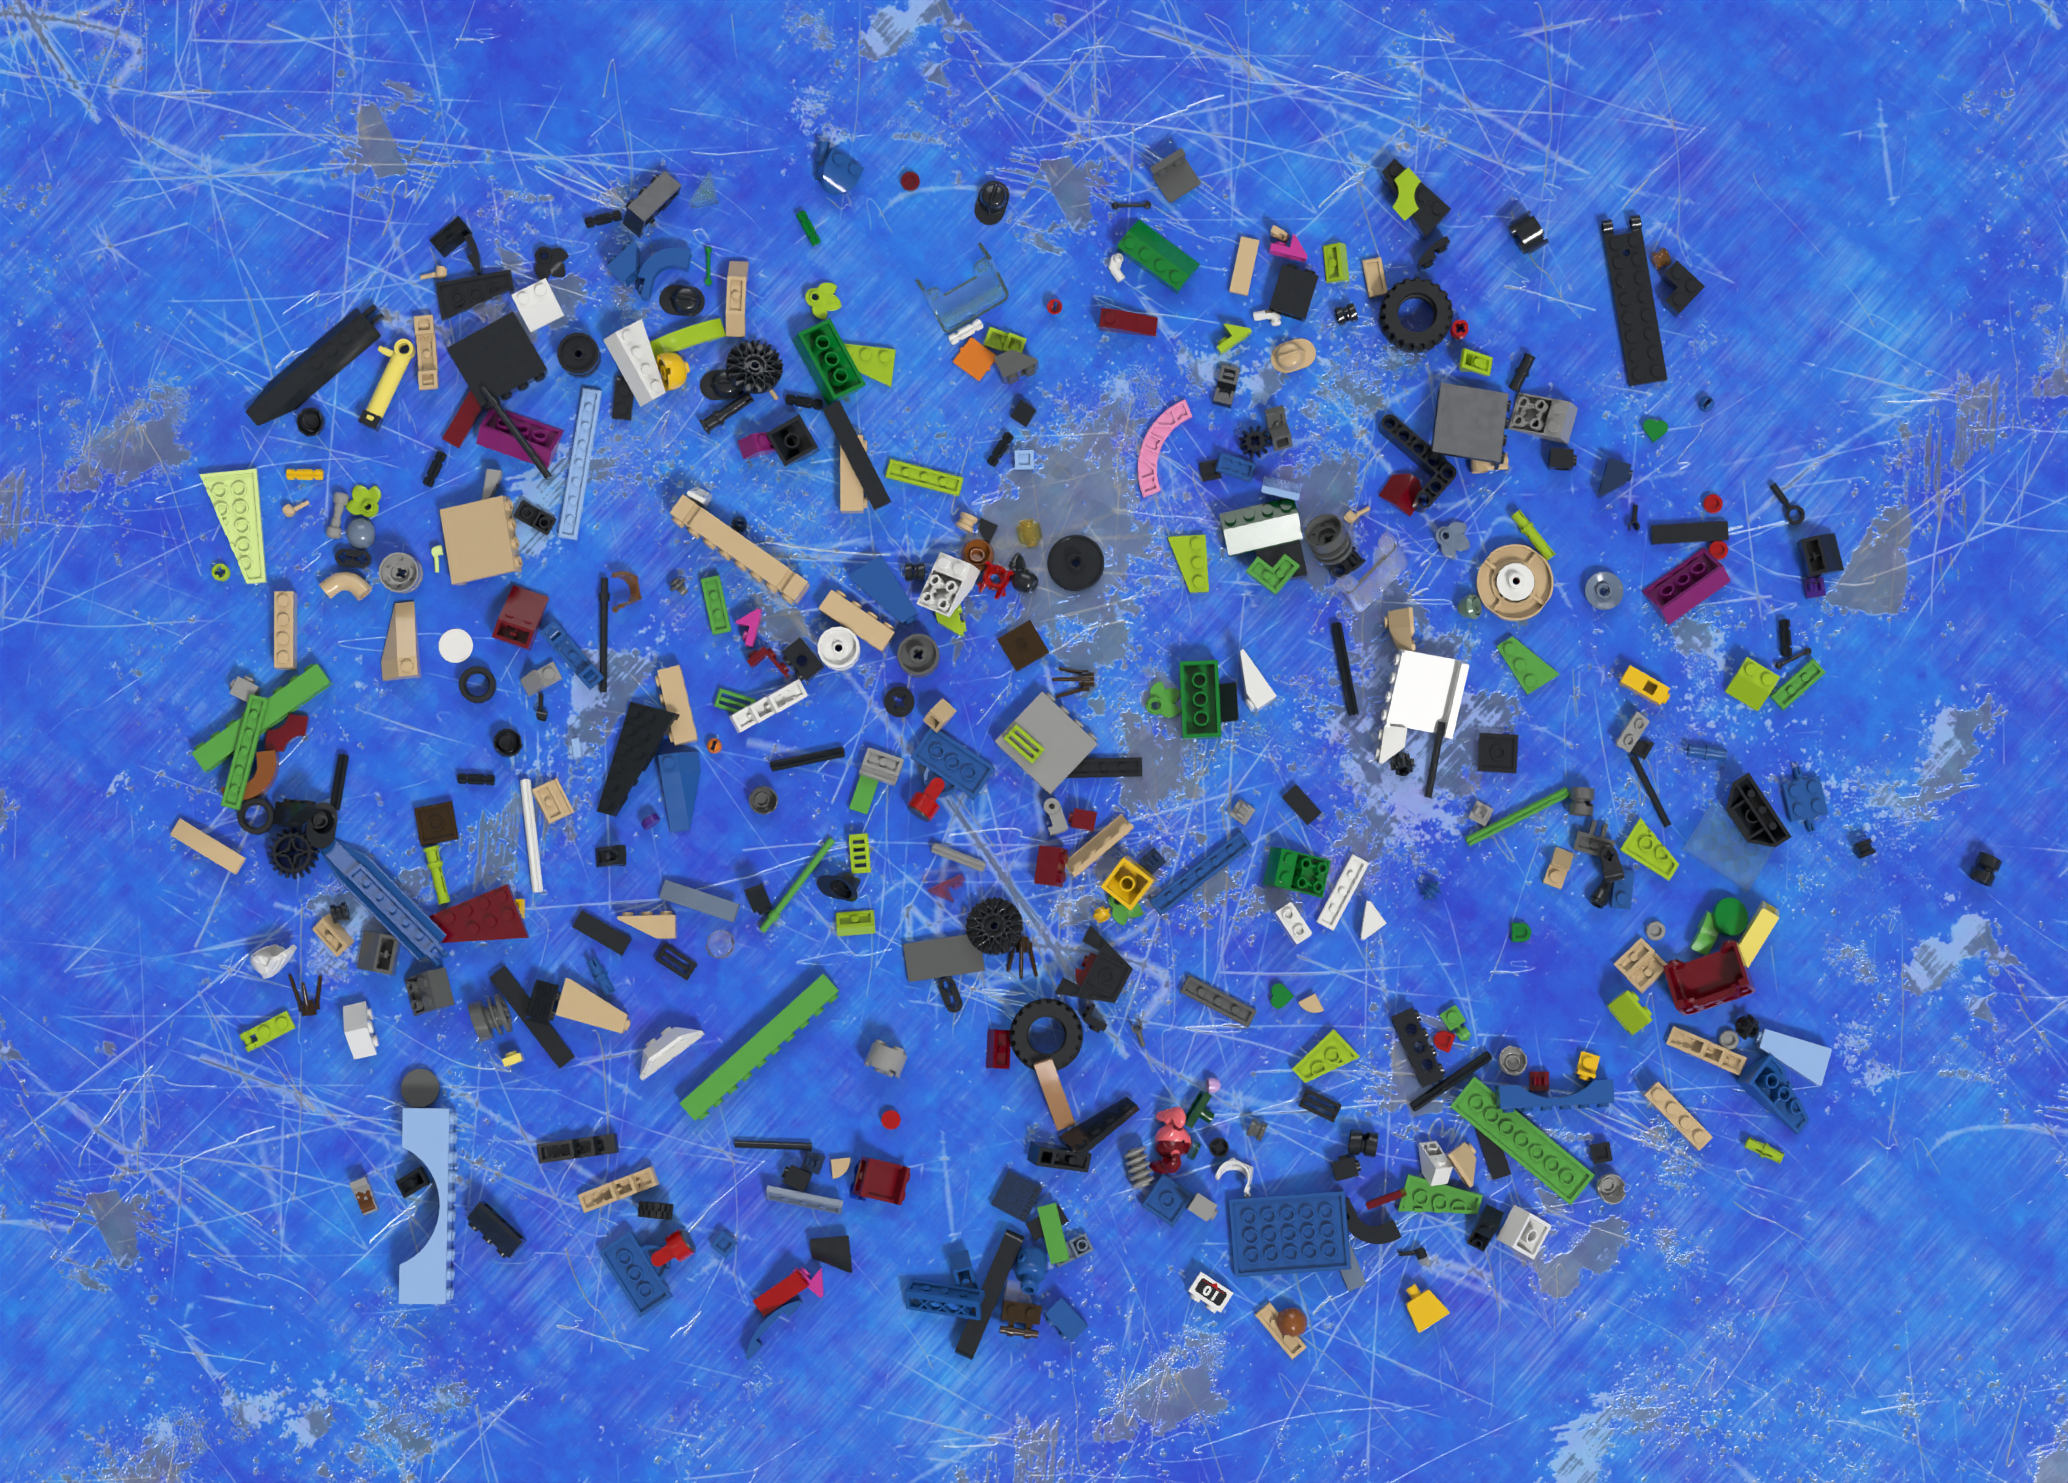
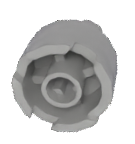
M876 1039L875 1043H872L864 1065L866 1067L873 1066L875 1067L874 1071L889 1077H893L894 1074L895 1078L899 1079L908 1057L906 1056L907 1053L896 1046L893 1049L889 1048L886 1045L887 1043Z

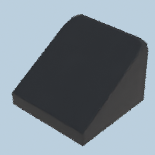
M1020 400L1010 417L1024 427H1027L1037 410L1023 400Z

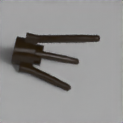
M1059 667L1060 671L1080 675L1078 677L1052 678V681H1078V685L1082 686L1057 694L1056 698L1089 691L1090 687H1094V672H1088V670Z
M1022 936L1019 943L1010 951L1006 971L1010 972L1016 949V953H1019V978L1022 979L1024 953H1027L1028 949L1033 973L1037 977L1038 973L1032 943L1029 942V937Z
M289 974L288 977L298 1003L299 1012H301L302 1016L317 1015V1010L320 1009L322 975L318 976L314 1003L313 999L308 1000L304 982L301 983L304 999L301 1002L292 974Z

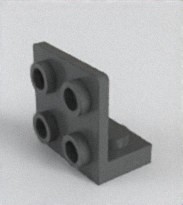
M1182 148L1149 169L1150 175L1168 203L1174 202L1201 184L1186 160V153Z

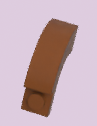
M278 751L256 752L257 771L255 776L247 783L243 801L262 796L274 784L279 771ZM221 787L222 795L224 794L225 787Z

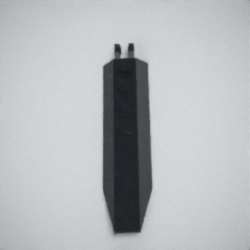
M371 305L363 314L357 308L354 309L272 379L246 410L247 415L257 426H260L296 410L381 337L374 327L385 316L382 313L378 314L369 322L366 318L375 312L377 308L375 305Z

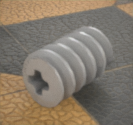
M1146 1146L1127 1150L1128 1153L1124 1155V1158L1130 1159V1161L1125 1163L1126 1166H1132L1127 1172L1134 1174L1129 1179L1130 1181H1136L1131 1186L1133 1189L1151 1185L1150 1181L1154 1179V1176H1148L1152 1169L1146 1168L1150 1161H1144L1148 1154L1142 1153V1151L1147 1149Z

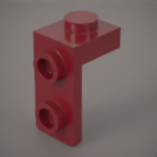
M763 646L759 651L755 649L748 655L747 663L752 669L768 657L786 679L790 677L788 674L790 670L783 662L779 664L776 661L777 655L771 648L766 649Z

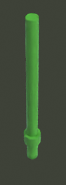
M830 837L777 906L767 914L768 917L759 928L762 932L765 933L772 923L779 919V914L835 843Z

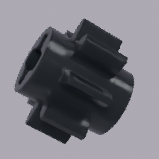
M1398 753L1395 757H1392V762L1390 763L1391 770H1395V774L1399 776H1406L1413 772V766H1415L1414 759H1410V755L1406 753Z
M1750 1014L1747 1018L1741 1016L1735 1023L1737 1028L1735 1032L1745 1040L1747 1037L1753 1038L1759 1032V1022Z

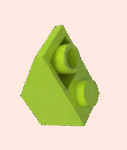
M961 603L950 617L935 612L939 625L960 638L964 637V632L967 629L965 620H960L959 613H963Z

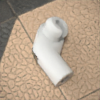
M1116 253L1111 257L1108 266L1109 271L1118 283L1125 279L1124 274L1120 270L1124 260L1123 255L1120 253Z
M1268 309L1253 312L1255 321L1268 319L1271 320L1272 326H1279L1281 324L1280 314Z

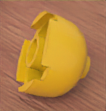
M672 352L656 356V364L661 373L665 391L680 388L687 379V373L690 372L688 363L684 362L680 355Z

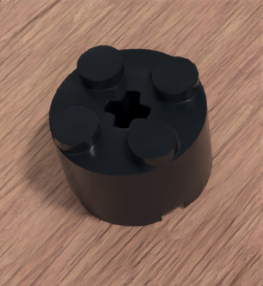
M1530 211L1509 222L1510 226H1508V231L1513 239L1518 238V247L1523 255L1526 253L1530 255L1549 243L1547 238L1543 239V234L1545 233L1534 215L1530 217Z

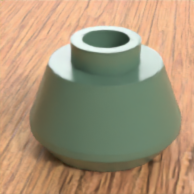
M1469 594L1462 598L1457 606L1459 614L1473 620L1477 619L1482 612L1481 601L1474 594Z

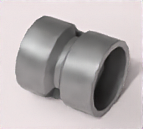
M1570 787L1569 798L1572 802L1569 804L1568 814L1574 816H1593L1594 805L1591 801L1595 799V789Z

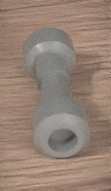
M334 493V516L331 520V525L326 530V536L329 538H341V515L344 505L348 504V494Z

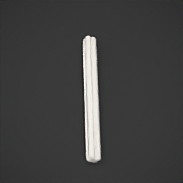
M530 779L520 780L531 884L532 891L538 893L543 891L531 792L532 787Z

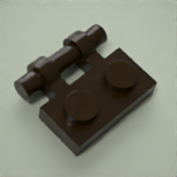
M1003 1300L1000 1319L1007 1320L1008 1323L1007 1326L1000 1325L999 1333L1006 1334L1009 1337H1013V1335L1023 1336L1024 1339L1038 1338L1039 1332L1031 1330L1032 1324L1040 1325L1042 1305ZM1014 1323H1025L1024 1329L1015 1328Z

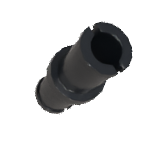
M1524 353V357L1519 367L1515 369L1514 372L1516 373L1508 388L1520 392L1525 379L1530 375L1529 370L1536 359L1534 356Z

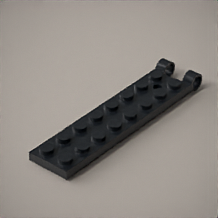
M1640 215L1629 216L1631 233L1614 235L1611 219L1601 220L1629 387L1668 380ZM1623 250H1629L1630 255L1624 256Z

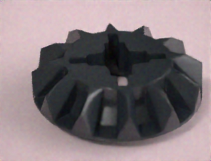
M905 687L890 689L884 698V706L887 712L895 717H905L911 713L915 705L913 694ZM893 696L898 699L906 696L903 700L905 708L899 705L894 709L896 701Z

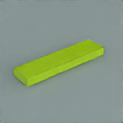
M893 459L889 460L885 475L887 479L957 497L960 495L964 480L963 477Z

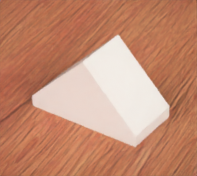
M1371 901L1365 902L1360 940H1365L1387 924Z

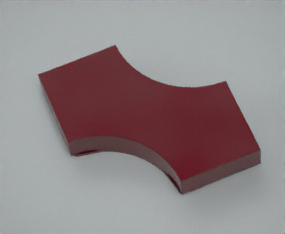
M289 714L283 726L275 730H267L264 749L285 752L291 740L296 737L306 736L309 717Z

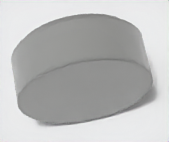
M1658 921L1649 923L1645 929L1646 936L1653 941L1662 939L1665 935L1664 925Z
M1724 1031L1719 1036L1720 1046L1728 1050L1736 1048L1739 1043V1037L1734 1031Z

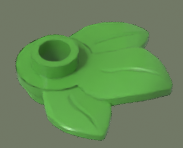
M1161 681L1155 683L1150 689V698L1146 701L1147 711L1152 715L1161 714L1166 718L1177 716L1181 712L1180 708L1175 705L1179 698L1180 690L1176 688L1165 689ZM1153 702H1157L1159 704V707L1157 709L1152 708L1151 705Z
M1109 895L1108 903L1113 908L1112 916L1120 925L1124 926L1128 917L1137 918L1143 915L1139 903L1130 911L1123 904L1115 903L1114 897Z

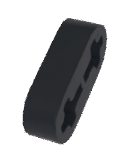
M340 549L335 554V561L342 567L366 569L372 564V557L365 551ZM346 553V556L352 557V560H345V563H342L339 557ZM362 555H365L368 561L361 565V562L356 561L355 558H362Z
M943 978L939 982L941 996L947 1010L957 1013L962 1009L963 1002L956 983L951 978ZM944 981L953 984L950 987L952 994L948 995L947 990L942 989ZM950 996H953L955 1001L960 1002L957 1005L958 1009L954 1010L953 1007H949L951 1003Z

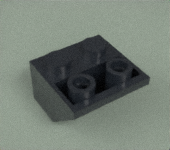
M1835 533L1804 538L1797 542L1806 579L1844 571Z

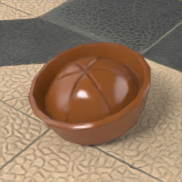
M974 539L964 545L961 551L962 561L974 565L981 571L987 568L986 561L993 562L994 551L992 546L985 540Z

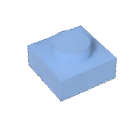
M1015 450V470H1034V450Z
M571 739L572 744H569L570 755H574L575 759H583L581 739Z

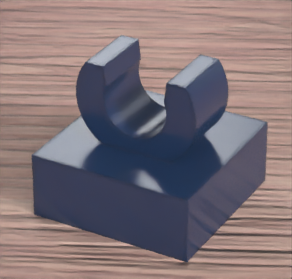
M1155 848L1151 849L1139 860L1151 874H1154L1166 863V860Z
M807 1150L801 1169L819 1175L825 1156Z

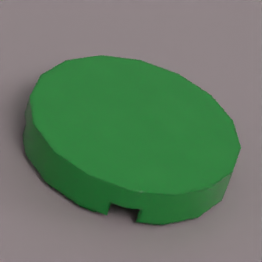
M1724 898L1719 900L1713 907L1712 919L1714 918L1715 922L1713 924L1721 934L1735 936L1743 932L1747 927L1748 913L1745 906L1739 900Z

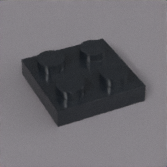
M1479 733L1477 771L1516 774L1518 735Z

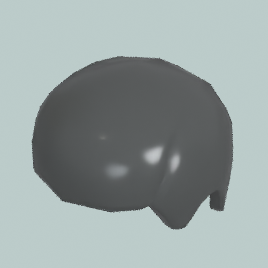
M759 786L753 789L749 795V805L755 813L761 815L769 814L775 811L778 805L777 793L769 786Z

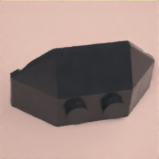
M1749 772L1732 783L1726 812L1747 843L1775 848L1791 838V835Z

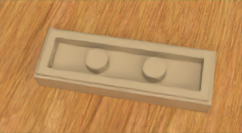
M1241 236L1229 293L1248 296L1260 240Z
M1270 1302L1254 1314L1292 1360L1307 1348L1298 1336L1292 1337L1281 1334L1276 1320L1278 1312Z

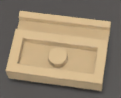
M557 778L531 790L548 825L574 813Z

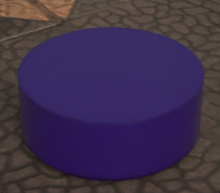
M654 813L641 822V826L645 831L657 825L661 819Z

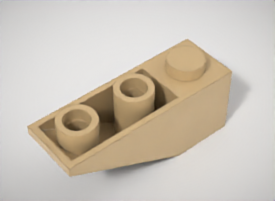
M661 911L660 915H653V912H641V916H634L633 912H624L622 916H617L618 920L656 939H677V916L672 915V911Z

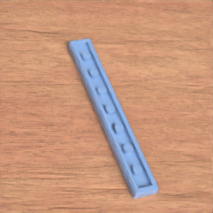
M583 388L558 538L578 540L602 391Z

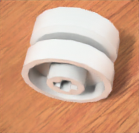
M841 626L826 630L819 638L817 645L818 654L823 664L836 671H844L853 667L861 653L860 643L856 635L848 628ZM837 645L842 647V650L839 652L835 648Z

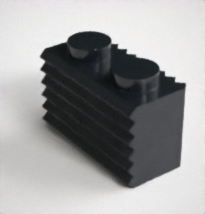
M540 980L535 981L525 1016L526 1020L548 1025L549 1021L554 1020L556 1010L553 1009L554 1002L558 1003L561 994L558 991L559 985Z

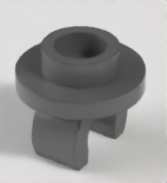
M684 577L674 578L670 582L671 587L669 590L672 592L677 589L684 596L688 592L683 585L686 579Z

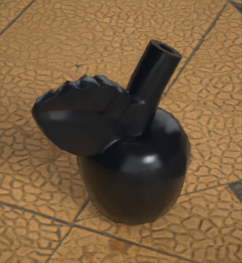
M1017 553L1009 562V570L1014 572V575L1010 576L1012 586L1019 592L1032 593L1038 586V578L1032 571L1026 569L1024 558L1020 553Z

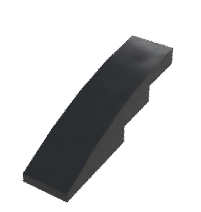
M617 1133L537 1144L539 1164L619 1153Z

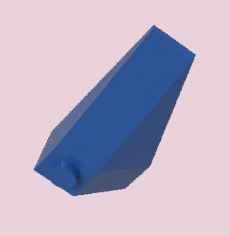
M1769 1053L1749 1066L1737 1083L1749 1096L1795 1134H1799L1809 1121V1118L1800 1100L1796 1098L1793 1092L1794 1087L1792 1083H1789L1784 1067Z

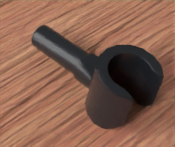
M1633 505L1632 519L1628 523L1629 531L1632 523H1636V531L1640 529V524L1637 522L1638 505Z
M539 694V706L536 711L537 719L540 721H546L548 711L543 710L544 694Z
M1422 1247L1412 1251H1399V1256L1416 1254L1418 1260L1427 1257L1426 1250Z

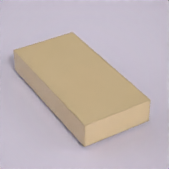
M1381 257L1362 260L1369 298L1385 296L1388 291Z

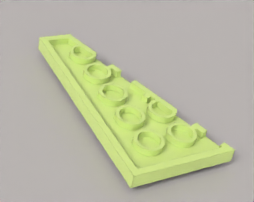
M248 469L199 474L248 585L267 583L258 470Z

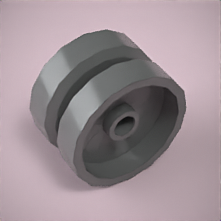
M912 634L906 637L900 643L897 651L898 662L902 670L907 675L915 678H925L931 675L937 669L940 661V652L936 642L924 634ZM921 653L922 659H916L915 655Z

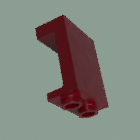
M862 1156L852 1194L901 1206L906 1196L905 1188L910 1179V1168Z

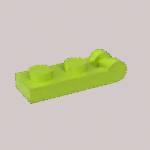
M285 1011L240 1034L239 1037L241 1041H244L245 1049L248 1053L290 1032L296 1026L289 1012ZM256 1035L258 1041L253 1043L251 1036Z

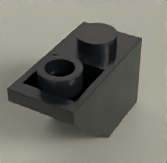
M1486 1204L1466 1243L1484 1252L1497 1231L1504 1212Z

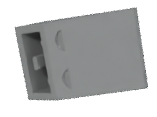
M1518 392L1508 429L1545 440L1568 444L1578 407L1569 401Z

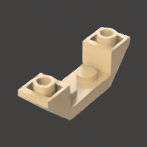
M729 262L726 294V337H745L746 334L745 308L749 262Z

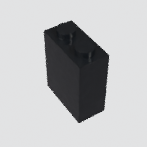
M1292 264L1282 265L1269 310L1282 316L1305 322L1319 276L1315 275L1316 272L1309 269L1302 271Z

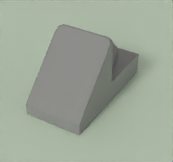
M551 662L538 670H532L520 681L530 697L563 678L555 663Z

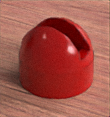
M1051 299L1047 304V310L1051 314L1060 313L1063 307L1059 299ZM1055 301L1058 302L1056 311L1053 310Z

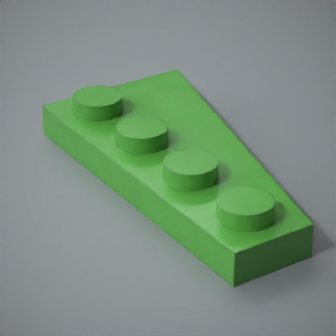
M1408 1174L1404 1185L1407 1195L1400 1199L1397 1211L1478 1214L1483 1194L1448 1184L1430 1186L1425 1178Z

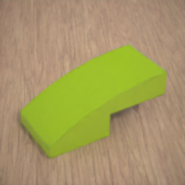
M988 327L983 345L1001 352H1007L1012 349L1022 353L1027 339L1010 332L1006 333L993 327Z

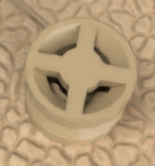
M961 512L960 520L956 522L955 526L963 531L972 533L974 530L973 526L977 523L978 518Z

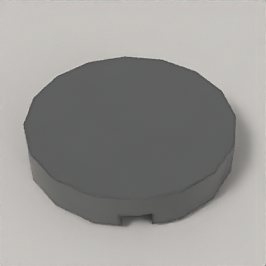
M415 1069L409 1072L401 1084V1093L404 1100L415 1107L431 1105L438 1098L440 1091L438 1078L431 1071L425 1069Z

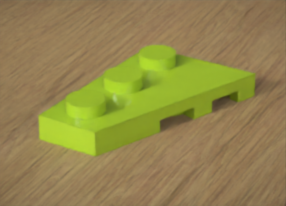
M844 344L861 374L890 388L892 387L896 349Z

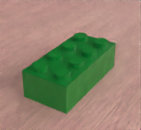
M1218 660L1179 662L1182 740L1221 739Z

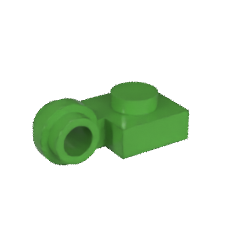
M1456 1004L1439 1015L1449 1031L1457 1028L1458 1031L1455 1033L1461 1042L1469 1040L1471 1036L1466 1026L1463 1028L1460 1026L1466 1020Z

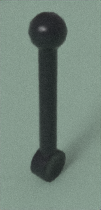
M1149 201L1137 204H1118L1113 202L1111 206L1113 209L1124 207H1144L1149 209L1151 203Z
M1807 647L1803 652L1783 662H1777L1775 667L1781 669L1783 665L1799 657L1810 655L1812 650Z

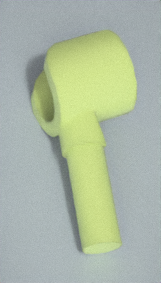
M441 545L435 546L431 550L434 557L435 572H439L438 556L444 555Z

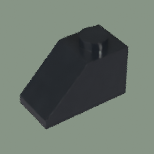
M763 883L744 890L753 913H758L760 916L770 912L769 908L773 906Z

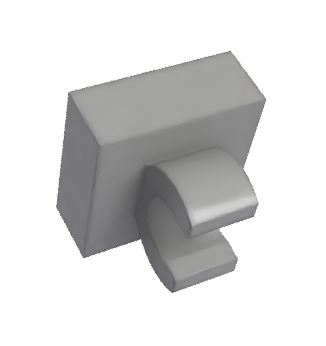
M1239 799L1229 816L1245 826L1255 812V809Z
M1476 801L1468 819L1485 827L1494 809Z

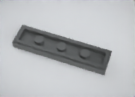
M1188 975L1180 990V993L1247 1028L1257 1010Z

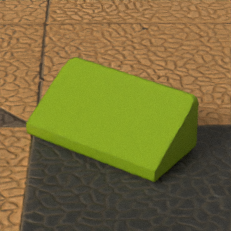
M1339 242L1324 245L1326 283L1349 281L1346 244Z
M874 910L836 913L837 936L876 933Z

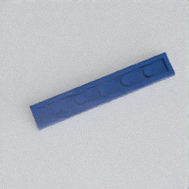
M1241 831L1149 900V902L1158 914L1162 916L1251 848L1252 845Z

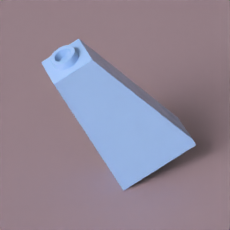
M1762 1029L1761 1032H1758L1755 1043H1758L1757 1048L1766 1054L1771 1053L1781 1064L1812 1084L1822 1086L1832 1051L1831 1048L1767 1029Z

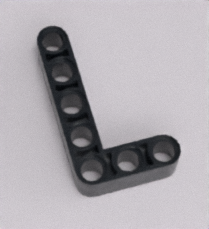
M1391 414L1385 415L1378 425L1379 432L1432 477L1412 502L1413 509L1416 512L1423 513L1430 508L1454 480L1457 474L1456 468L1440 454L1438 459L1434 460L1436 465H1430L1428 459H1430L1431 446L1396 416ZM1384 422H1389L1392 428H1387ZM1399 435H1404L1407 438V441H1402L1399 438ZM1413 447L1420 448L1421 453H1416ZM1442 472H1448L1450 478L1444 477ZM1430 485L1437 486L1438 492H1434ZM1418 499H1424L1427 505H1421Z

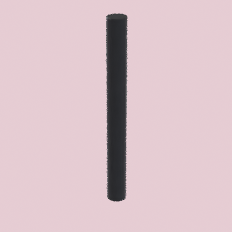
M1438 721L1424 797L1432 798L1445 722Z
M1638 757L1631 758L1630 760L1664 828L1671 825Z
M735 1140L734 1145L735 1148L812 1150V1143Z

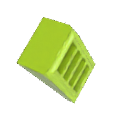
M868 833L849 835L852 874L871 873ZM864 840L865 843L854 844L853 841ZM854 848H865V851L854 852ZM866 855V859L855 860V856ZM866 863L867 866L855 868V864Z

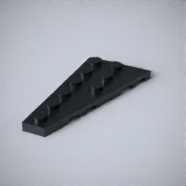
M630 702L597 812L614 817L618 815L628 799V793L639 782L637 780L638 777L649 766L661 747L660 742L665 735L669 734L671 731L670 727L674 720H678L679 714Z

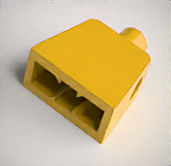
M1416 1284L1406 1289L1411 1300L1406 1302L1405 1306L1418 1333L1450 1313L1429 1289L1420 1292Z

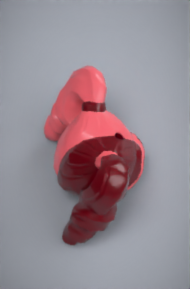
M1179 1106L1160 1111L1156 1114L1157 1120L1166 1124L1155 1135V1149L1163 1158L1151 1162L1149 1167L1152 1171L1159 1172L1160 1174L1175 1173L1179 1170L1181 1156L1187 1154L1192 1146L1191 1137L1183 1127L1186 1115Z

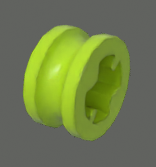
M216 564L212 568L214 579L226 581L230 577L231 571L226 565ZM219 568L225 570L223 577L216 574Z

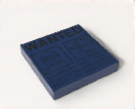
M1008 1170L991 1205L1025 1223L1043 1188Z

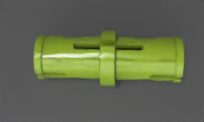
M1748 1137L1744 1144L1745 1149L1759 1154V1157L1771 1159L1778 1164L1781 1163L1784 1157V1152L1770 1147L1766 1142L1762 1143L1751 1137Z

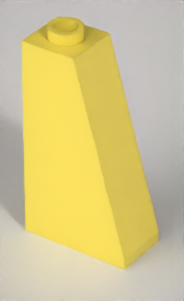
M1763 900L1738 941L1747 967L1750 966L1780 918L1779 910Z

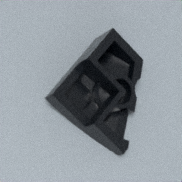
M849 1236L810 1239L813 1259L852 1273Z

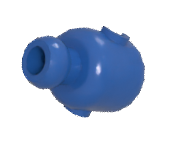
M1025 1247L1017 1255L1016 1278L1021 1282V1291L1028 1295L1037 1292L1038 1283L1042 1282L1047 1275V1255L1038 1247Z

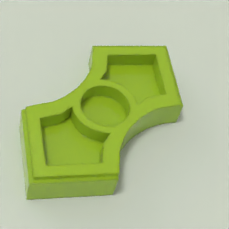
M1409 167L1394 179L1399 194L1392 208L1404 222L1419 210L1414 195L1421 181Z

